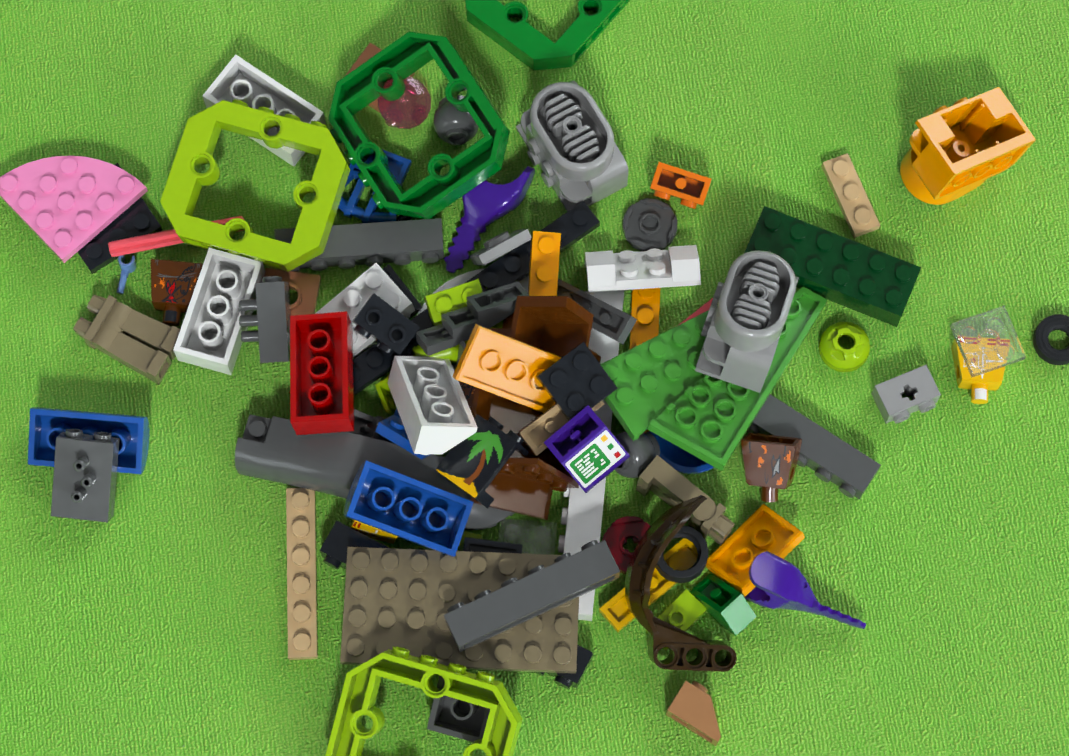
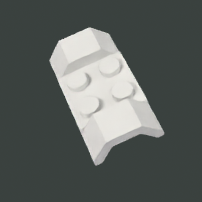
M696 245L668 247V251L654 248L640 252L624 250L620 253H613V250L585 252L588 293L701 285L700 262Z

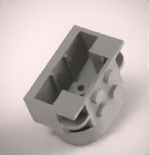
M574 80L571 82L553 83L543 88L535 96L531 108L523 113L521 124L517 125L516 129L529 149L527 154L534 166L538 164L543 172L541 177L548 188L552 187L567 212L583 201L589 207L626 187L628 183V165L614 142V134L610 124L591 94Z
M757 250L744 253L734 260L729 268L725 283L719 282L701 333V336L706 337L695 368L696 372L759 393L761 392L799 277L795 276L791 266L783 258L768 251Z

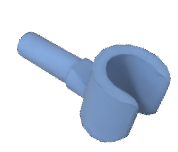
M124 255L118 257L121 269L117 293L119 294L124 293L129 273L136 269L134 255L128 264L124 263Z

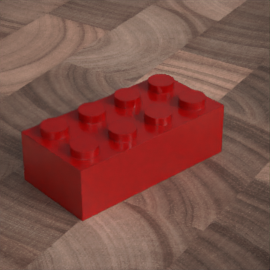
M347 311L290 316V423L296 435L354 431L353 328Z

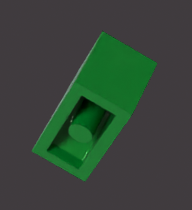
M711 573L690 591L707 608V612L719 625L735 636L757 617L742 593Z

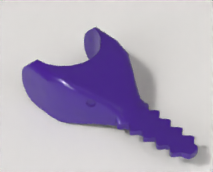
M527 166L516 180L504 185L492 184L485 180L462 196L464 216L460 219L462 226L456 228L458 236L452 238L455 245L448 248L450 255L444 258L447 264L446 270L449 273H455L458 269L464 268L462 261L469 259L468 252L475 250L474 243L481 241L479 234L485 233L488 225L510 213L521 204L534 178V168Z
M768 551L754 557L749 567V577L756 587L744 597L745 599L766 608L808 612L837 620L852 627L865 629L866 623L860 619L852 618L849 615L842 614L840 611L821 605L805 576L792 563Z

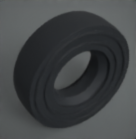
M1062 314L1051 315L1043 319L1036 327L1033 335L1034 349L1045 362L1053 365H1065L1069 363V346L1062 350L1055 349L1050 345L1048 336L1052 331L1061 330L1069 337V316Z

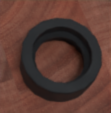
M683 525L672 539L681 537L690 540L697 548V561L687 570H674L667 565L662 553L655 567L661 576L668 581L676 583L690 582L700 576L706 567L709 553L707 542L702 534L692 527Z

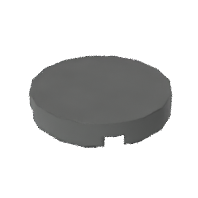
M645 198L634 205L632 204L627 209L623 217L622 231L626 241L639 251H648L654 248L664 250L673 242L677 234L678 220L667 203L658 199Z

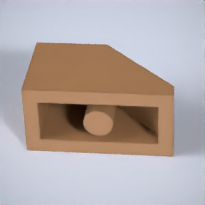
M685 681L669 706L666 716L716 746L721 735L712 698L707 694L708 689L698 682L693 681L691 684Z

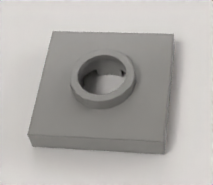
M528 229L515 230L510 234L506 231L483 244L485 248L469 257L474 265H486L531 240L532 237Z

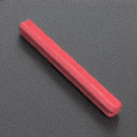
M235 216L211 222L225 225L231 219L241 218L244 220L243 216ZM175 229L111 241L108 243L111 257H117L184 242L179 238Z

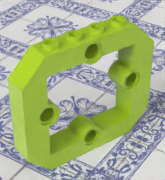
M233 99L232 102L222 100L188 118L160 200L179 238L184 243L205 249L213 248L263 262V265L287 272L323 254L350 173V168L327 126L317 121H311L310 124L302 122L299 117L292 114L276 115L273 110L266 107L254 109L248 107L247 103ZM271 128H280L276 135L268 136V131ZM221 129L263 140L270 148L278 149L285 146L319 156L312 180L300 182L296 185L293 192L294 200L300 208L301 214L291 244L254 234L249 224L241 218L231 219L225 225L192 216L202 185H212L220 177L219 165L212 156ZM210 164L207 172L198 173L200 166ZM306 194H316L312 202H303ZM237 231H245V235L241 240H233V236Z
M393 646L392 650L388 649L347 672L325 755L361 756L365 740L382 730L385 724V717L380 708L374 706L382 677L421 688L431 698L448 696L489 708L490 712L483 738L475 740L465 749L463 756H474L475 749L483 750L486 756H513L522 717L503 683L494 680L495 675L483 671L473 674L466 672V667L463 665L449 663V666L437 663L438 659L429 655H421L420 658L409 655L410 651L408 649ZM434 674L443 677L445 681L443 689L434 686L432 682ZM363 715H367L372 719V729H367L362 725L361 719Z

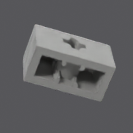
M927 365L875 385L871 393L885 424L894 421L895 424L903 422L910 418L911 413L918 410L921 413L927 412L936 407L935 403H937L941 396ZM903 393H905L906 396L912 395L911 401L908 397L902 398Z

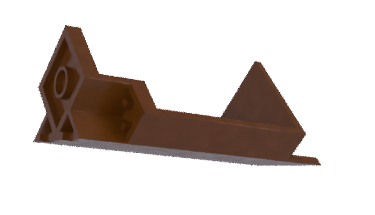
M517 296L514 313L504 319L502 328L488 329L563 357L582 342L587 347L589 346L594 315L568 296ZM589 349L600 363L601 356ZM475 387L471 409L473 417L475 418L478 414L488 420L491 416L504 426L502 431L506 434L511 430L520 437L518 432L543 414L541 411ZM523 441L521 445L529 451V454L525 457L515 450L485 490L486 493L494 498L489 507L548 520L553 490L566 492L567 488H579V485L548 448L539 455L534 456ZM471 497L470 501H473L475 504L482 505Z

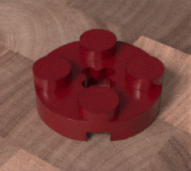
M626 516L615 520L605 532L602 540L606 541L620 572L623 574L627 573L628 563L633 555V552L631 553L628 549H624L623 545L627 544V539L629 538L634 543H639L650 527L647 522L643 521L644 519L636 516Z

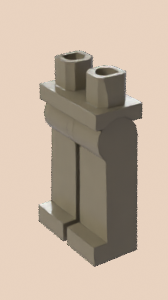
M93 295L87 309L96 314L93 322L82 317L79 318L74 326L75 333L85 340L88 347L94 350L95 348L159 385L172 364L170 359L174 360L176 357L173 349L180 329L175 326L170 327L135 311L129 306L117 302V299L110 295L107 299Z
M658 455L639 476L636 488L639 493L645 497L649 491H652L671 507L700 495L705 496L707 500L699 505L687 521L688 525L700 532L705 540L709 536L719 545H722L731 534L735 524L724 516L726 507L721 503L716 507L715 502Z

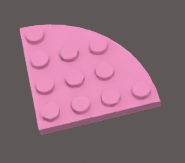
M55 156L39 159L19 166L0 177V197L63 263L68 261L148 191L144 184L127 171L111 163L82 156Z

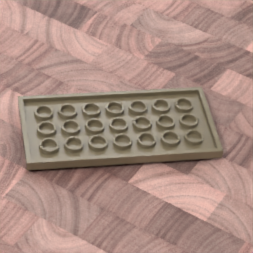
M348 547L340 663L361 665L388 649L392 650V647L396 646L408 649L410 651L409 655L420 658L421 655L435 657L438 659L437 663L449 666V663H456L465 666L466 669L576 674L579 597L459 652L444 619V614L448 613L447 609L460 602L466 605L474 601V597L485 590H490L492 593L502 588L501 584L511 578L517 577L520 580L528 576V571L539 565H544L546 568L554 564V560L561 555L457 551L455 557H451L435 550Z

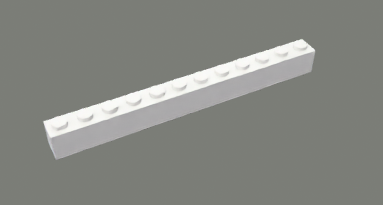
M624 290L588 293L623 311ZM592 328L588 348L601 356L600 364L618 356L619 342ZM603 399L604 405L596 410L595 413L611 431L612 410ZM606 477L587 493L580 486L579 488H567V491L564 492V497H569L568 508H562L561 524L566 525V534L559 537L558 552L563 554L570 552L571 555L582 551L581 547L588 542L597 540L598 543L600 542ZM595 589L579 596L578 620L592 621Z

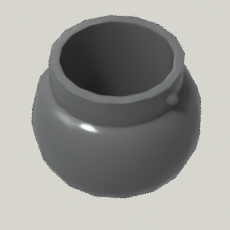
M458 95L457 100H461L465 96ZM446 97L439 102L433 120L434 130L438 137L455 146L463 145L473 139L479 127L470 113L458 111Z
M626 431L615 436L630 455L627 460L615 469L623 477L638 478L657 455L660 457V447L657 439L648 431H644L634 441Z

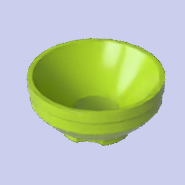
M837 322L823 332L819 340V354L823 362L831 369L838 372H852L866 362L870 352L869 338L858 325L852 322ZM843 335L852 337L855 343L851 349H843L838 344L839 337Z

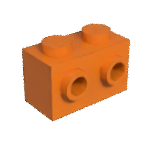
M658 162L650 189L655 190L654 196L670 200V197L674 196L681 199V205L696 209L697 204L703 206L712 179Z

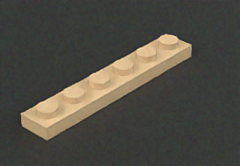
M286 488L288 659H318L316 491L305 488Z

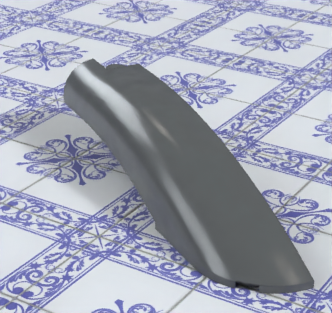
M250 414L243 437H238L235 467L240 475L301 487L347 499L350 487L360 466L364 461H369L471 500V496L436 471L444 457L431 454L424 459H420L394 443L349 432L296 435L290 419L275 416L270 419ZM473 503L464 530H483L497 525L496 523L504 520L509 515L512 516L514 512L492 507L487 509L483 505Z

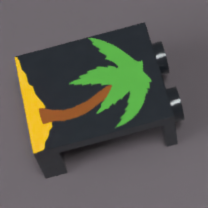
M477 414L474 418L478 427L477 432L451 448L436 468V471L488 509L494 498L485 492L487 487L515 450L525 457L529 454V451L521 445L524 440L510 430L506 434L502 431L504 426L490 416L486 420Z

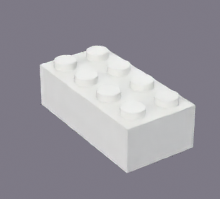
M236 54L203 94L206 109L222 100L232 102L233 99L247 103L248 107L254 109L266 107L273 110L276 115L292 114L299 117L302 122L310 124L311 121H317L326 125L324 112ZM271 128L268 131V136L276 135L280 128ZM250 137L293 167L305 153L304 151L285 146L278 149L270 148L263 140Z
M213 248L208 249L173 349L178 361L232 375L243 343L241 341V332L247 331L248 328L239 325V317L241 315H252L253 311H240L239 301L256 299L255 283H262V277L265 274L263 262Z
M377 263L315 313L347 311L353 328V359L378 343L372 336L366 339L354 330L357 325L352 322L373 293L408 319L411 313L415 311L412 302Z

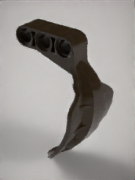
M703 495L677 504L663 513L643 535L627 567L625 597L628 608L636 620L648 631V656L653 663L662 669L724 672L732 669L737 660L734 649L723 641L703 640L655 617L648 606L652 575L660 556L702 502L707 500ZM663 647H668V657L664 660H658V651ZM697 648L698 655L696 659L687 661V652L690 649ZM725 649L726 658L722 662H715V654L719 650Z

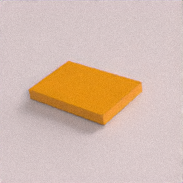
M762 504L707 558L706 568L745 597L756 587L749 577V567L754 557L768 551L784 559L805 536L794 525L765 504Z

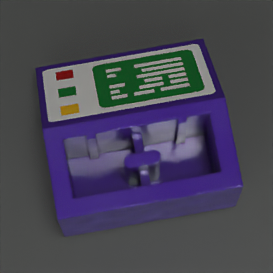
M589 405L544 441V444L585 493L630 457L628 452Z

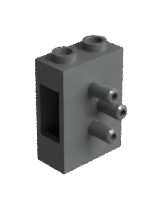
M279 276L262 277V283H255L256 299L239 301L240 311L257 310V315H241L239 317V325L241 327L258 326V330L242 331L241 341L259 342L260 363L289 362L291 316L289 282L282 281V277Z
M66 429L65 432L56 437L51 516L107 523L114 516L120 438L111 437L112 434L108 432H95L94 435L83 434V430Z

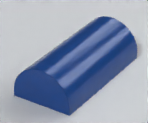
M38 407L30 408L28 465L54 467L56 437L65 432L66 429L83 430V434L94 435L95 432H108L112 434L111 437L120 438L117 472L143 473L149 449V421L147 417Z
M364 461L350 487L344 507V516L455 557L474 502L369 461Z

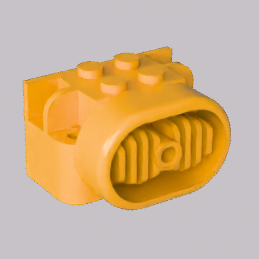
M1000 87L970 99L963 97L955 102L953 106H941L933 114L918 119L915 122L918 129L911 134L909 138L911 148L901 161V179L907 190L920 201L932 205L946 204L976 189L986 179L1010 168L1036 139Z

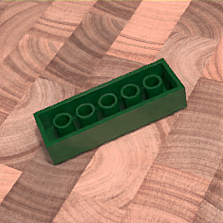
M766 206L762 210L744 252L760 250L774 253L783 258L791 266L795 276L799 277L797 288L805 287L829 301L895 327L899 324L921 270L919 266Z

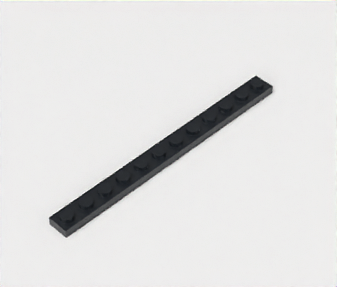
M583 201L540 231L561 233V253L599 227L600 221ZM531 240L511 250L465 283L479 279L482 291L485 292L521 281L529 275ZM428 309L411 319L413 323L420 327L418 331L435 326L432 324ZM416 334L398 356H412V348L419 345L416 340ZM380 342L353 359L354 396L391 371L394 356L397 355L393 353L390 357L377 347Z

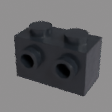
M375 293L370 296L352 320L357 325L354 328L357 333L366 339L372 336L380 342L377 347L390 357L393 353L397 356L400 355L420 328Z

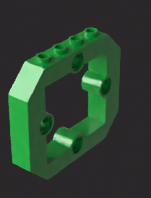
M465 0L467 21L533 71L572 67L630 0H579L577 19L556 43L529 24L527 7L521 2L512 1L504 6L497 0ZM595 10L597 13L589 15L585 11ZM511 17H519L521 20L512 22L509 19Z
M410 31L336 83L328 117L333 127L330 130L332 136L339 144L343 142L347 149L344 151L346 158L352 165L357 164L361 170L358 176L366 187L371 186L375 192L371 196L380 209L385 207L392 214L421 219L432 218L501 170L510 130L452 43L444 36ZM434 59L449 81L445 88L447 100L458 111L469 112L485 137L453 159L444 153L433 156L428 163L429 176L404 192L388 168L387 154L375 143H372L354 114L380 96L388 101L399 99L405 91L404 79ZM393 79L392 85L384 89L385 83ZM463 90H467L466 96L461 100H457L458 94ZM371 154H376L375 160L367 164V158ZM446 165H450L449 172L440 176L441 169Z

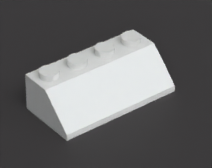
M394 356L388 386L414 454L442 455L477 432L478 427L460 383L452 377L454 369L450 359Z

